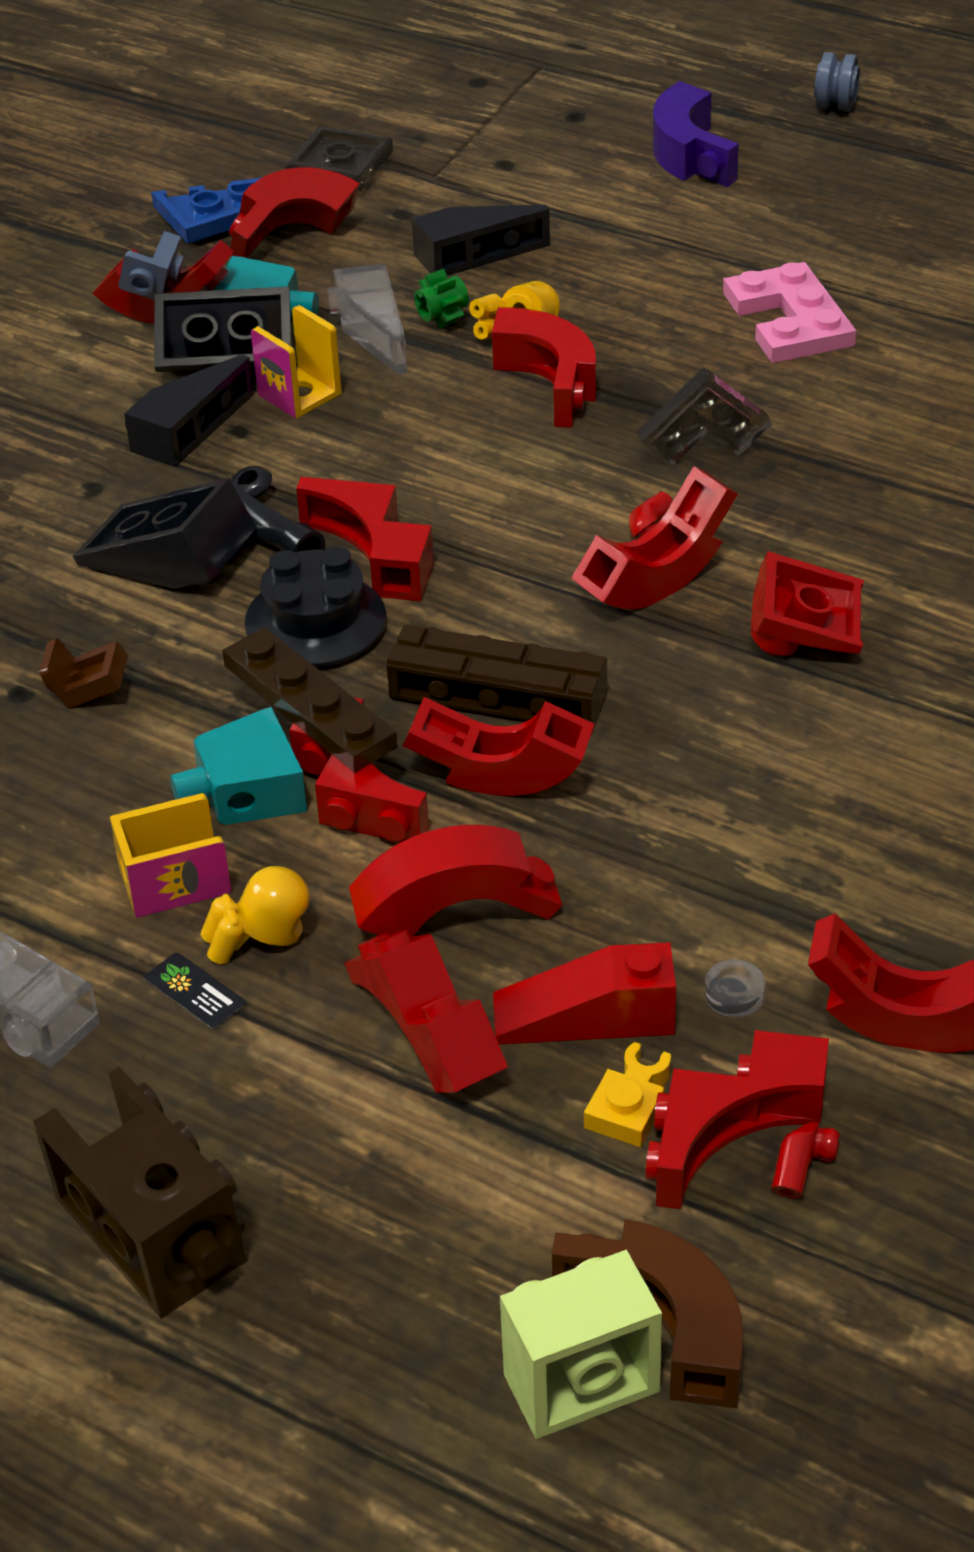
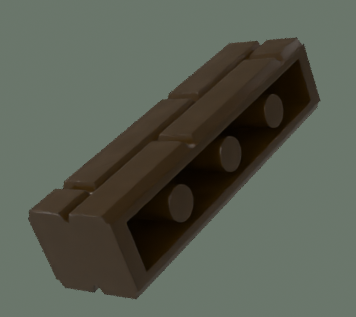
M404 624L397 638V644H394L387 659L388 690L391 699L421 703L423 698L426 697L450 709L528 721L539 712L544 702L547 701L596 725L599 712H601L607 696L606 657L592 655L587 652L547 648L534 643L523 644L492 639L484 635L474 636L443 631L435 627L425 628Z

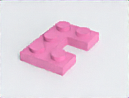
M805 262L786 263L777 268L762 271H746L738 276L724 278L723 294L738 316L781 308L786 317H779L774 321L756 324L755 340L771 363L856 345V329Z

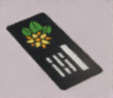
M177 952L144 976L146 981L211 1028L218 1027L246 1004V1000Z

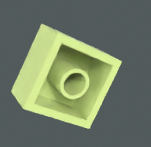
M627 1249L605 1258L595 1257L588 1259L575 1269L542 1281L532 1280L525 1282L512 1292L500 1296L504 1376L535 1439L660 1392L662 1312Z

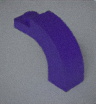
M678 81L665 90L658 97L654 105L653 154L655 159L664 170L683 181H686L695 174L729 187L737 181L739 144L707 132L711 129L712 93Z

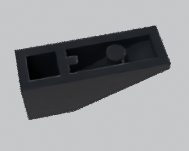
M546 205L448 207L413 217L414 256L429 273L444 269L446 275L449 276L550 246L549 208Z
M239 355L151 389L124 413L130 452L174 467L178 466L254 395L250 357Z

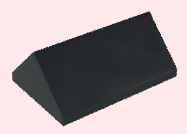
M289 286L155 294V371L203 370L239 355L250 357V365L255 367L251 330L257 326L294 349Z

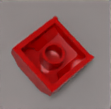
M768 551L761 564L753 593L751 635L753 640L764 652L770 655H791L798 650L800 645L859 654L863 647V641H860L861 589L864 585V580Z

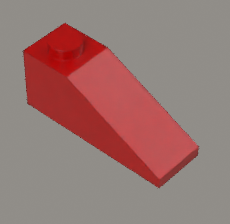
M671 942L610 945L494 991V1023L498 1044L675 1035L676 981Z

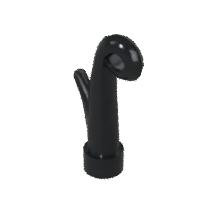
M249 466L241 469L231 478V482L257 527L248 538L269 544L281 551L287 550L296 553L306 550H325V538L317 530L306 523H296L255 499L263 495L271 485L272 474L268 469L261 466Z

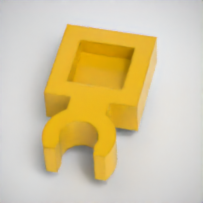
M637 1042L632 1043L625 1051L624 1074L607 1069L584 1111V1129L641 1148L654 1124L658 1092L665 1093V1087L662 1086L670 1078L671 1054L663 1052L656 1064L651 1066L640 1064L641 1044Z

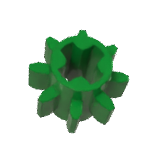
M441 269L425 275V279L418 282L421 289L415 291L414 302L419 315L424 321L429 322L436 319L438 328H443L458 322L459 318L464 317L462 309L468 306L469 295L461 278L458 276L447 278L445 270Z

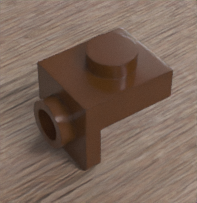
M56 638L47 642L39 674L47 689L54 692L64 705L70 709L96 698H106L116 690H119L128 654L118 641L74 657L64 644Z

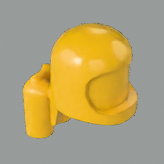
M531 281L516 285L508 289L502 298L497 294H489L471 301L469 305L471 315L478 318L473 331L480 340L492 337V329L498 307L531 309L550 313L558 317L561 309L557 292L549 284L541 281Z
M269 866L259 870L250 878L238 903H235L228 894L216 898L212 902L201 930L203 940L210 943L207 951L209 959L217 964H227L233 952L239 950L249 937L276 946L296 943L303 930L300 917L307 910L310 901L308 886L304 879L291 869L281 866Z

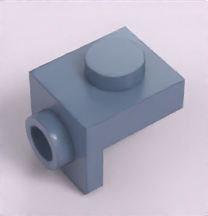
M164 231L153 258L133 251H127L122 265L119 288L155 300V294H163L169 280L177 282L181 273L184 256L177 254L181 236Z

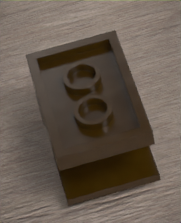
M118 1067L109 1073L122 1122L121 1127L89 1146L55 1108L34 1120L33 1124L56 1199L162 1319L246 1261L241 1233L246 1228L242 1217L234 1207L232 1195L237 1192V1187L226 1167L217 1159L209 1163L200 1153L199 1145L190 1129L182 1121L178 1120L172 1123L164 1115L163 1107L154 1091L144 1082L137 1086Z

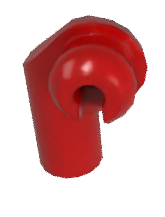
M661 491L631 512L628 524L630 533L634 538H640L648 533L663 518L673 502L669 494Z
M808 1122L788 1133L781 1143L771 1191L786 1198H801L809 1164L813 1163L814 1158L828 1163L834 1161L839 1149L840 1133L835 1128L820 1127V1122Z

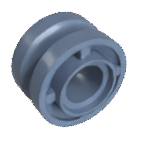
M824 52L822 60L818 64L815 78L814 97L817 109L828 110L834 102L837 103L839 111H851L853 102L855 103L860 80V66L858 65L857 55L846 54L842 62H839L836 53Z

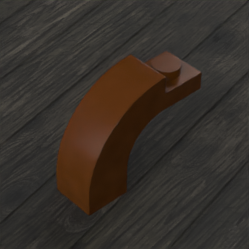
M626 1219L621 1240L605 1239L594 1234H555L552 1249V1277L575 1269L588 1259L595 1257L605 1258L627 1249L662 1312V1325L673 1342L670 1400L738 1409L743 1351L742 1315L732 1287L711 1259L690 1242L674 1233L650 1224Z

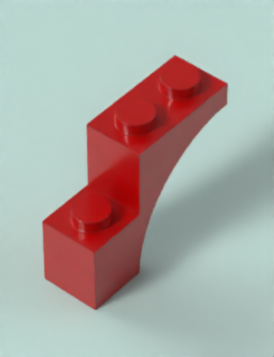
M300 477L296 487L300 522L306 523L316 530L325 531L343 538L358 548L370 562L372 588L381 598L422 602L434 566L432 526L398 522L396 485Z
M354 697L357 701L364 705V699ZM293 723L289 730L291 748L302 771L320 775L315 783L319 824L397 842H403L406 839L429 831L426 792L412 789L390 779L372 763L354 773Z
M408 929L394 934L386 932L357 945L361 955L344 962L352 984L360 985L369 990L397 1021L418 1055L435 1092L456 1093L508 1068L480 999L459 1001L432 934L411 937Z
M755 1030L752 1054L739 1055L737 1076L673 1068L669 1093L658 1092L655 1106L654 1130L663 1131L661 1142H649L645 1178L657 1180L656 1206L682 1209L687 1189L703 1164L727 1144L745 1135L772 1127L805 1125L808 1122H820L821 1124L829 1038Z

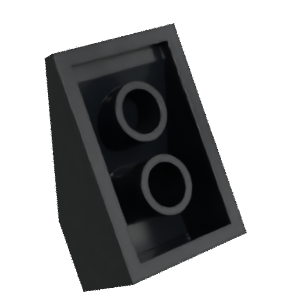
M230 478L121 504L72 557L78 565L172 589L189 585L202 588L212 584L221 576V568L229 559L243 551L245 547L243 543L257 527Z

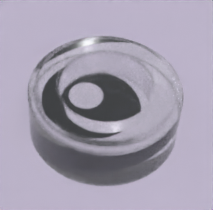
M730 959L721 961L710 968L705 979V999L715 1012L728 1017H744L754 1013L761 1007L764 1001L765 978L758 967L744 960Z

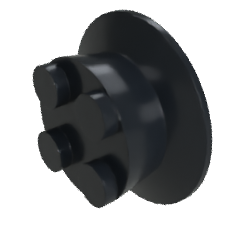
M338 546L325 550H306L296 553L285 550L276 552L270 557V566L266 569L260 581L261 593L249 605L245 615V631L247 636L265 627L315 667H326L351 660L363 654L378 641L386 625L385 605L380 595L363 582L362 571L351 559L349 550Z

